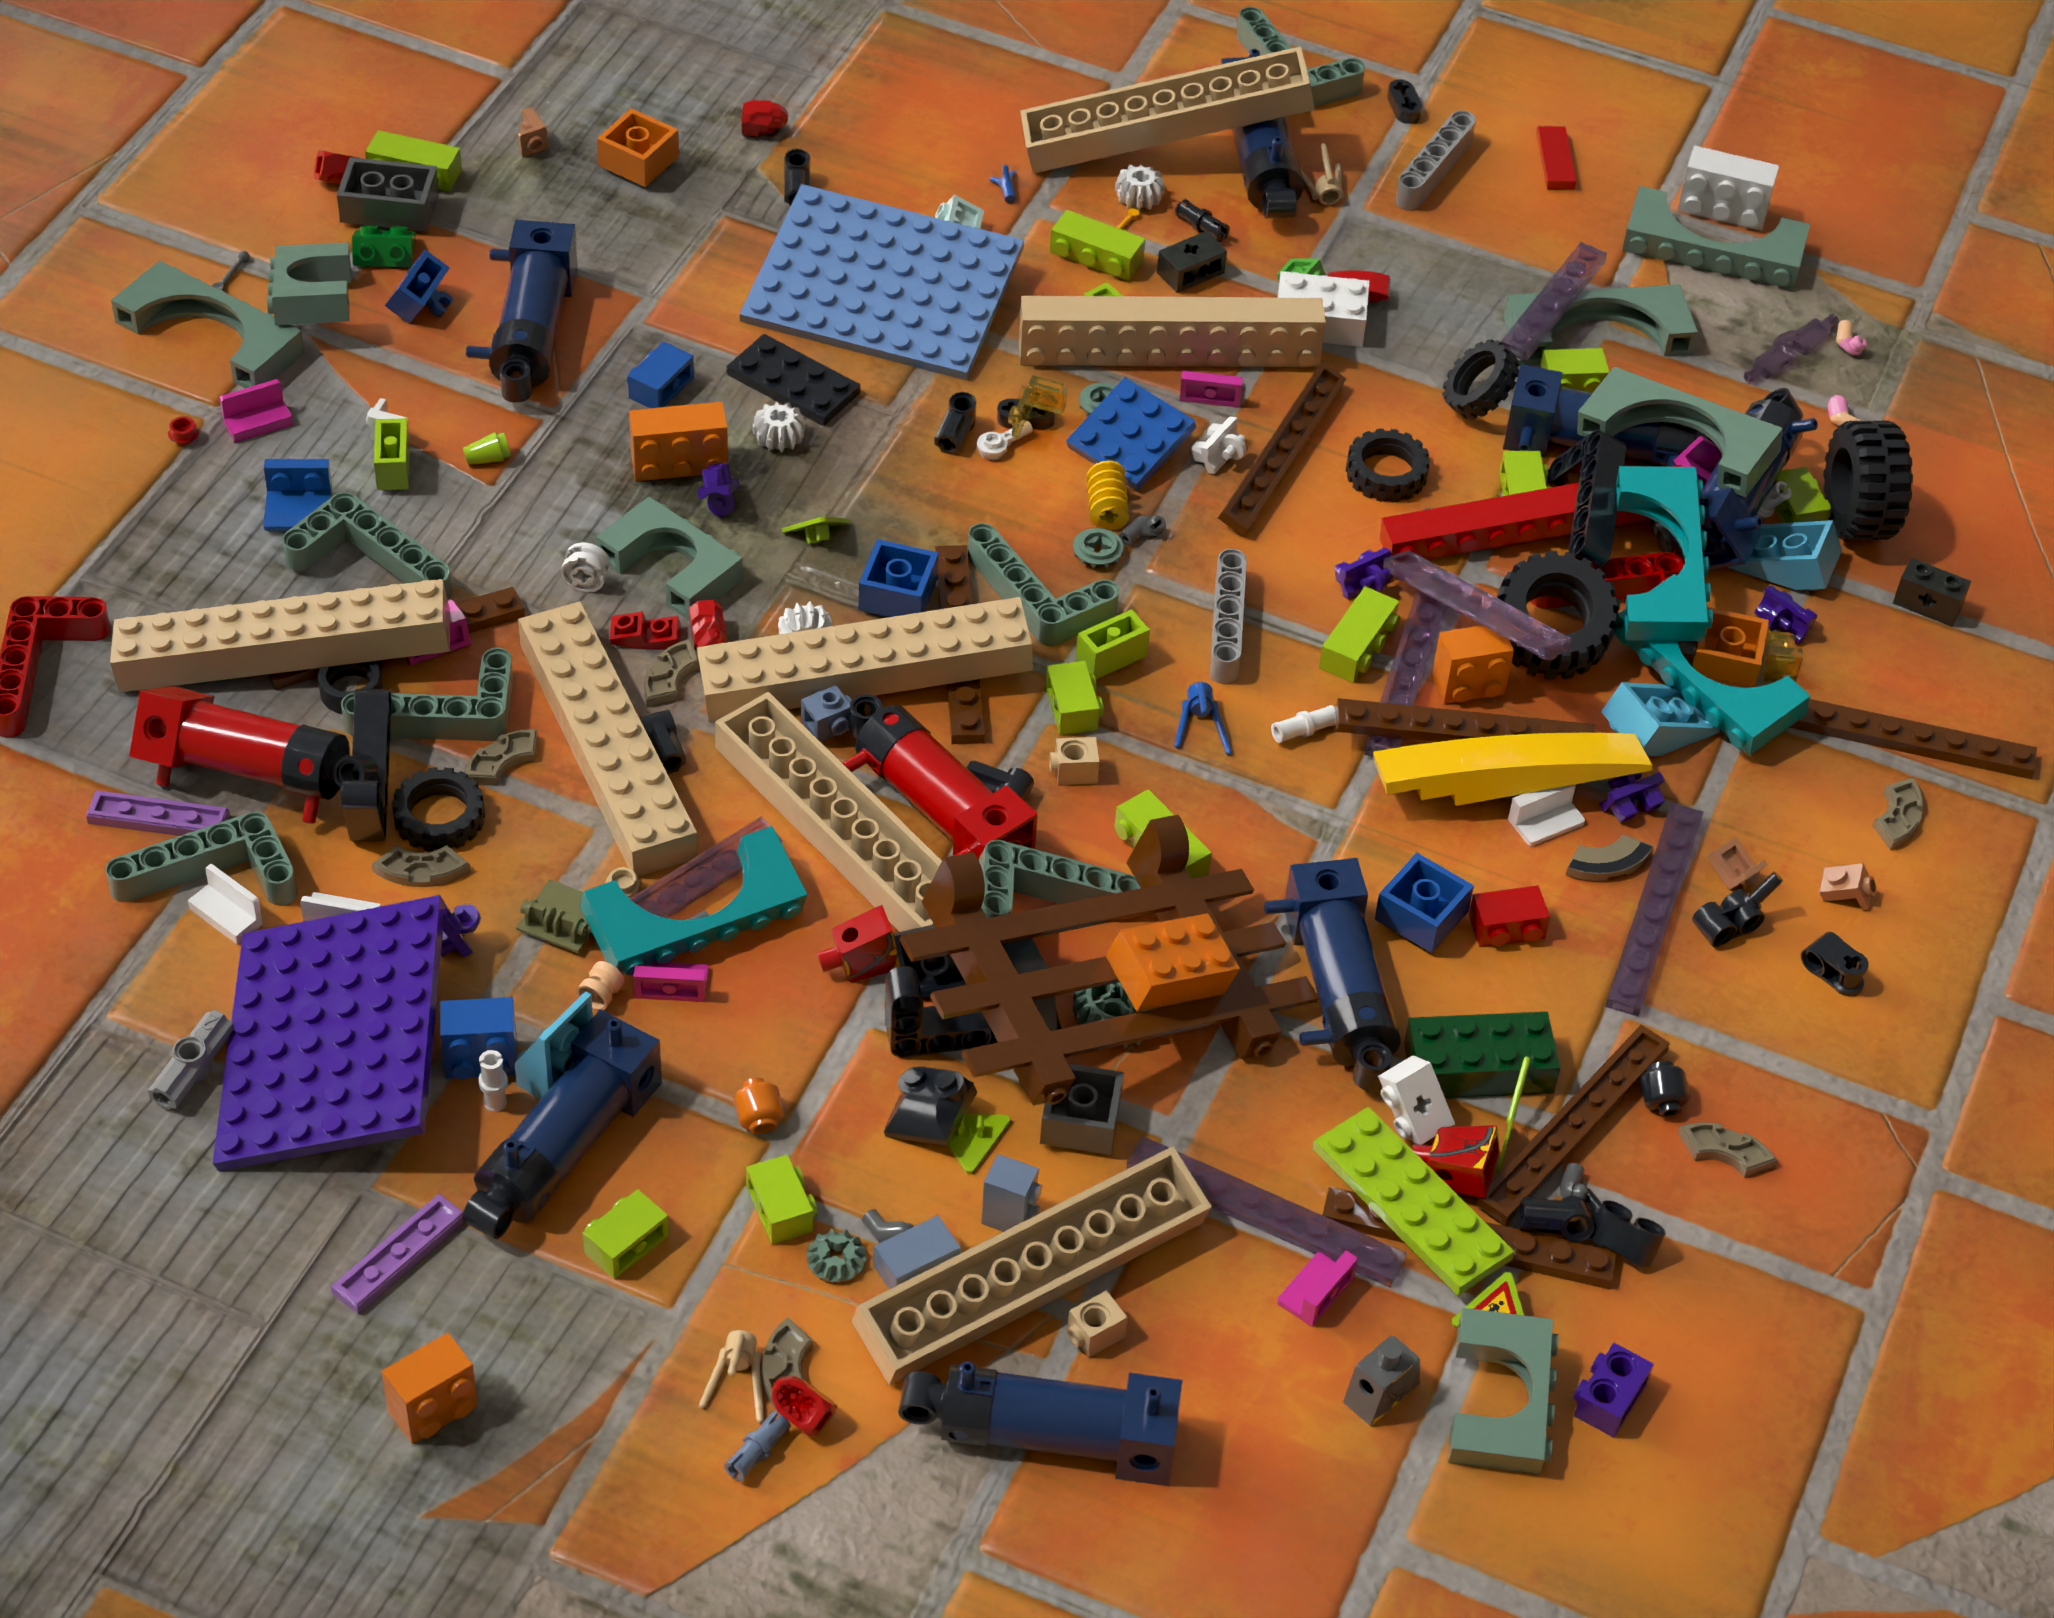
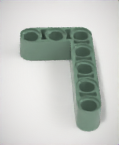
M1245 7L1240 10L1237 38L1248 53L1251 49H1258L1261 56L1292 49L1263 11L1256 7ZM1347 58L1310 69L1306 66L1314 107L1353 97L1362 92L1365 64L1359 59Z
M349 492L335 494L283 535L285 562L293 570L301 571L310 568L347 539L403 583L443 579L447 599L451 596V575L448 565Z
M979 523L969 529V561L1002 599L1021 598L1028 630L1041 644L1046 646L1058 645L1078 636L1079 632L1117 616L1120 588L1115 582L1104 579L1098 580L1055 599L993 526Z
M492 648L483 654L477 696L391 693L390 738L495 741L498 736L506 734L513 689L511 654L503 648ZM355 693L346 695L341 702L344 729L351 736H353Z
M250 812L118 856L110 860L105 868L110 894L113 899L119 902L133 901L206 876L205 868L210 864H213L220 870H224L248 861L270 903L280 906L287 905L297 895L293 866L270 819L261 812Z
M1002 840L988 842L979 858L985 882V895L981 908L987 918L1010 914L1013 907V892L1063 904L1141 888L1133 875Z

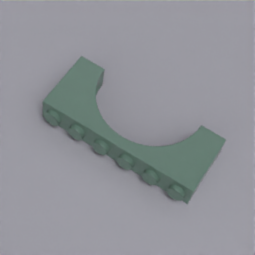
M1639 186L1622 251L1794 290L1810 227L1809 223L1781 218L1778 226L1770 234L1760 239L1743 243L1714 241L1692 233L1673 217L1667 204L1668 192Z
M160 260L111 300L115 323L138 335L158 323L185 317L211 319L231 327L243 339L239 350L230 359L233 383L243 388L274 380L304 354L302 332L293 325H275L274 316L230 296L223 290H218L202 280L194 278Z
M1680 284L1507 295L1503 316L1520 365L1541 364L1543 350H1551L1552 337L1564 327L1580 321L1609 320L1634 327L1649 336L1658 345L1663 356L1693 354L1698 333Z
M1615 366L1578 411V434L1584 437L1597 429L1613 437L1627 428L1650 422L1677 423L1700 431L1717 445L1723 456L1718 465L1717 487L1722 489L1733 488L1736 494L1743 497L1749 494L1781 451L1783 428Z

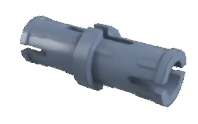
M772 1411L755 1432L747 1434L743 1439L745 1443L724 1464L727 1474L733 1479L738 1475L737 1481L742 1482L756 1464L761 1460H766L771 1455L772 1451L770 1449L790 1429L789 1421L781 1414L778 1416L777 1411Z

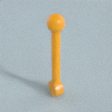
M1133 208L1129 209L1127 217L1116 228L1122 230L1131 220H1137L1139 218V211Z

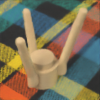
M1323 143L1321 150L1326 175L1318 179L1316 188L1301 168L1300 170L1303 182L1311 192L1312 199H1319L1324 205H1332L1343 198L1341 164H1336L1334 178L1327 146Z
M735 1330L728 1334L726 1346L720 1349L718 1362L699 1403L700 1408L704 1409L707 1406L726 1364L729 1367L728 1375L734 1376L736 1370H745L750 1365L752 1368L756 1420L758 1423H763L764 1408L760 1373L762 1354L756 1351L757 1338L752 1333L745 1330Z

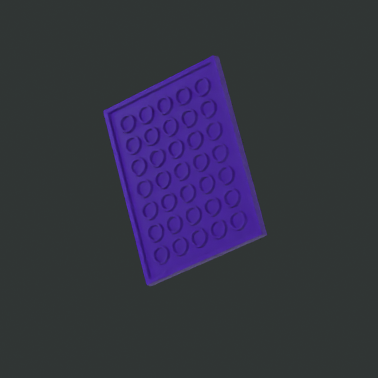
M441 895L243 933L231 1020L234 1030L230 1034L212 1163L218 1172L425 1134L445 902Z

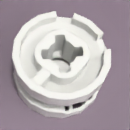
M575 543L569 547L566 553V559L560 570L561 577L569 587L577 591L595 592L605 582L606 572L610 567V558L603 549L594 544Z

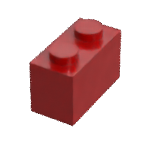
M1539 885L1473 894L1468 915L1479 947L1501 946L1507 943L1532 942L1544 939L1550 920Z

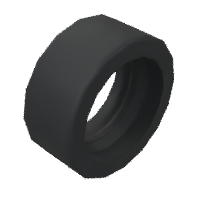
M375 661L321 667L318 673L321 701L328 709L338 714H342V699L350 693H355V691L345 692L331 687L336 680L346 676H361L370 681L361 689H383L380 668Z

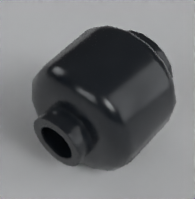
M1662 1061L1649 1065L1646 1068V1072L1640 1078L1645 1106L1651 1111L1659 1112L1660 1116L1667 1117L1680 1113V1107L1690 1100V1091L1685 1071L1679 1066H1674V1063L1671 1061Z

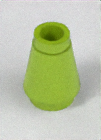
M495 431L469 444V446L463 447L468 465L505 461L504 458L511 456L504 432L496 434Z

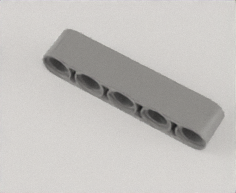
M1459 110L1451 114L1400 174L1395 203L1399 208L1403 210L1419 208L1471 146L1476 117L1472 113Z
M1237 549L1223 550L1219 554L1217 564L1209 673L1210 677L1220 684L1234 682L1239 674L1247 558L1242 551Z

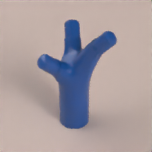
M1003 165L1002 178L992 176L990 177V182L996 183L1001 187L1006 203H1013L1016 200L1013 177L1017 173L1015 170L1009 173L1008 165Z

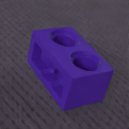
M1613 1342L1606 1355L1600 1352L1596 1357L1590 1370L1593 1373L1589 1381L1583 1379L1576 1389L1573 1399L1578 1401L1574 1417L1615 1438L1646 1388L1654 1363Z

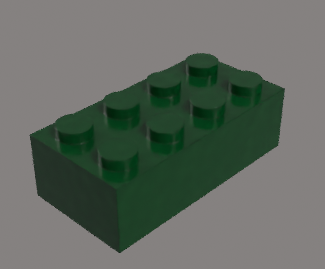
M1548 1011L1413 1017L1408 1019L1404 1039L1406 1058L1416 1056L1431 1063L1445 1099L1514 1095L1525 1057L1530 1058V1064L1521 1095L1552 1094L1555 1092L1560 1072V1063Z

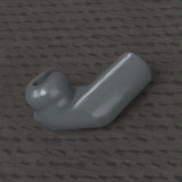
M1159 515L1139 516L1119 534V537L1123 544L1129 546L1139 537H1156L1160 535L1166 527V522Z
M1569 1163L1560 1184L1562 1198L1578 1196L1586 1201L1588 1188L1586 1185L1580 1184L1585 1171L1581 1165L1576 1163Z
M875 1209L865 1213L862 1218V1222L879 1243L914 1227L911 1223L903 1221L885 1222Z

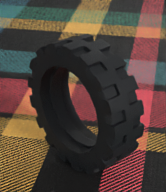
M1489 339L1486 340V343L1479 342L1475 344V348H1469L1465 351L1464 356L1461 359L1458 358L1454 363L1455 367L1453 370H1449L1447 374L1448 379L1443 384L1445 391L1442 394L1445 402L1465 419L1467 417L1469 419H1476L1477 416L1483 417L1487 415V412L1495 410L1499 406L1498 403L1501 400L1504 401L1509 396L1508 392L1510 389L1515 387V379L1518 377V367L1520 366L1518 357L1499 340ZM1495 364L1487 381L1476 391L1468 394L1469 388L1477 376L1486 368Z
M1384 428L1376 429V432L1372 433L1367 431L1363 433L1361 438L1359 436L1353 440V445L1349 447L1346 463L1347 479L1353 483L1352 487L1357 492L1362 491L1363 496L1367 498L1374 497L1380 502H1385V500L1400 502V499L1403 498L1408 500L1413 498L1414 493L1419 494L1423 489V485H1426L1430 465L1429 452L1427 448L1423 449V443L1420 440H1414L1409 433L1405 432L1402 434L1396 429L1384 431ZM1374 455H1393L1405 460L1412 470L1400 476H1385L1371 471L1364 464V461Z
M437 767L428 768V771L424 773L422 771L414 773L411 779L406 778L401 782V788L395 790L394 800H392L396 830H399V836L404 841L407 839L412 847L418 848L420 846L427 852L443 848L446 845L450 848L454 846L456 849L465 845V841H472L477 836L476 831H481L484 824L485 809L482 790L478 788L476 780L473 778L470 780L465 772H454L453 768L445 767L444 770H438ZM433 795L456 797L467 806L464 813L457 819L445 824L421 822L411 814L413 807L417 803Z

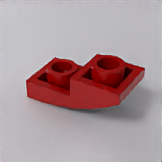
M1360 270L1327 273L1329 277L1369 281L1368 303L1389 299L1391 282L1389 275Z
M643 611L611 616V644L635 649L658 650L667 649L680 642L681 623L678 615L646 620Z

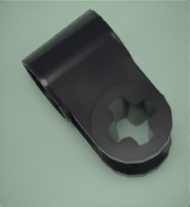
M1826 932L1801 952V960L1805 968L1832 986L1838 993L1845 996H1855L1863 990L1864 980L1862 976L1867 972L1869 962L1863 954L1845 943L1837 934Z

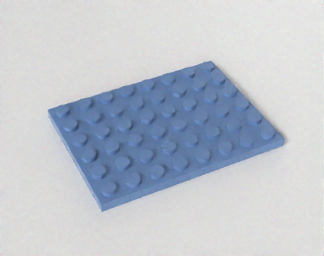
M801 184L739 314L740 322L967 380L1023 252L1024 240Z

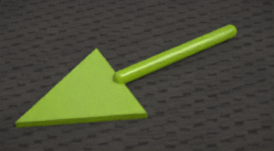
M1529 1057L1523 1059L1507 1117L1508 1128L1496 1171L1499 1174L1512 1134L1514 1119L1528 1072Z

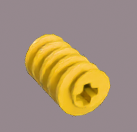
M1115 461L1099 462L1092 466L1087 473L1089 517L1092 524L1097 528L1114 531L1126 525L1129 520L1125 469L1123 465Z

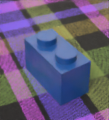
M663 341L655 350L649 352L645 360L629 372L627 377L629 398L648 408L665 407L694 379V355Z

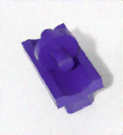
M729 463L713 464L708 466V469L702 470L704 485L697 490L698 498L704 499L709 495L707 499L709 510L717 516H725L732 512L735 507V498L732 493L740 488L739 478L731 479Z
M1387 548L1376 552L1368 550L1361 553L1358 560L1353 563L1342 562L1336 565L1335 577L1336 581L1342 586L1343 597L1347 599L1360 594L1364 587L1377 592L1384 590L1386 582L1394 578L1390 566L1391 550Z
M1772 585L1766 587L1764 597L1754 612L1760 618L1769 620L1768 629L1770 631L1777 629L1797 645L1803 643L1808 631L1812 629L1817 619V614L1809 608L1804 609L1793 601L1791 595L1785 591L1780 592Z
M1661 772L1638 780L1641 778V773L1614 777V779L1609 780V787L1615 790L1609 792L1607 800L1600 802L1599 805L1603 813L1612 810L1618 821L1623 823L1631 820L1639 813L1633 802L1634 800L1639 799L1646 812L1660 808L1665 802L1659 788L1665 781Z
M445 904L441 957L457 949L463 957L473 953L463 937L466 933L474 932L480 924L481 915L475 906L471 904L457 906L452 913Z

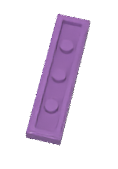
M96 790L86 818L88 824L181 836L229 820L230 811L229 808Z
M438 1194L331 1286L332 1294L356 1314H360L464 1223L462 1220L463 1212L441 1194Z

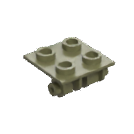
M549 879L535 900H525L523 902L520 912L525 915L517 925L516 930L579 953L592 933L580 908L583 892Z

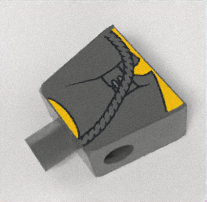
M1389 1336L1356 1365L1343 1403L1371 1427L1419 1386V1357L1395 1336Z

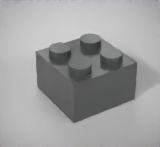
M1068 1063L1076 1078L1068 1090L1067 1096L1062 1101L1056 1104L1045 1103L1041 1122L1040 1144L1111 1155L1122 1098L1124 1072Z

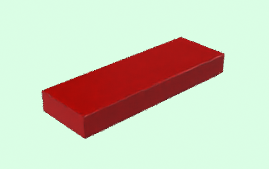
M1538 126L1536 134L1546 188L1575 189L1576 176L1566 126Z

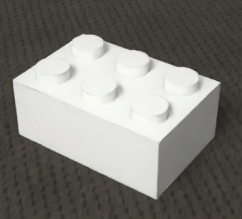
M1694 146L1687 166L1677 211L1762 231L1779 165Z
M1280 272L1277 298H1323L1326 321L1323 343L1362 347L1367 317L1369 281L1297 272Z

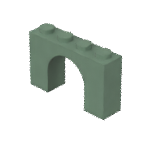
M349 242L276 246L275 257H270L271 270H269L270 283H268L269 296H267L268 314H274L275 325L349 322L350 304L347 284L351 282Z
M651 497L646 498L596 536V546L607 553L610 558V568L619 574L645 555L655 551L673 550L693 560L692 563L666 583L667 606L687 620H689L690 606L697 601L711 599L717 601L743 580L742 557L736 551L728 549L716 541L713 536L705 534L693 526L690 521L681 518L666 505L658 503Z
M1462 1308L1458 1322L1456 1358L1494 1362L1512 1369L1519 1375L1526 1386L1528 1404L1518 1413L1503 1418L1455 1413L1450 1427L1448 1463L1539 1475L1543 1463L1550 1462L1552 1439L1546 1438L1547 1426L1552 1427L1555 1406L1553 1403H1548L1549 1391L1555 1390L1557 1370L1550 1368L1551 1356L1556 1357L1559 1342V1334L1552 1333L1553 1319Z

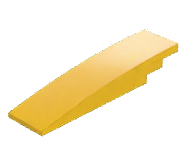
M1636 734L1503 735L1425 743L1373 752L1374 764L1387 795L1417 790L1421 800L1451 795L1455 806L1652 771V764Z

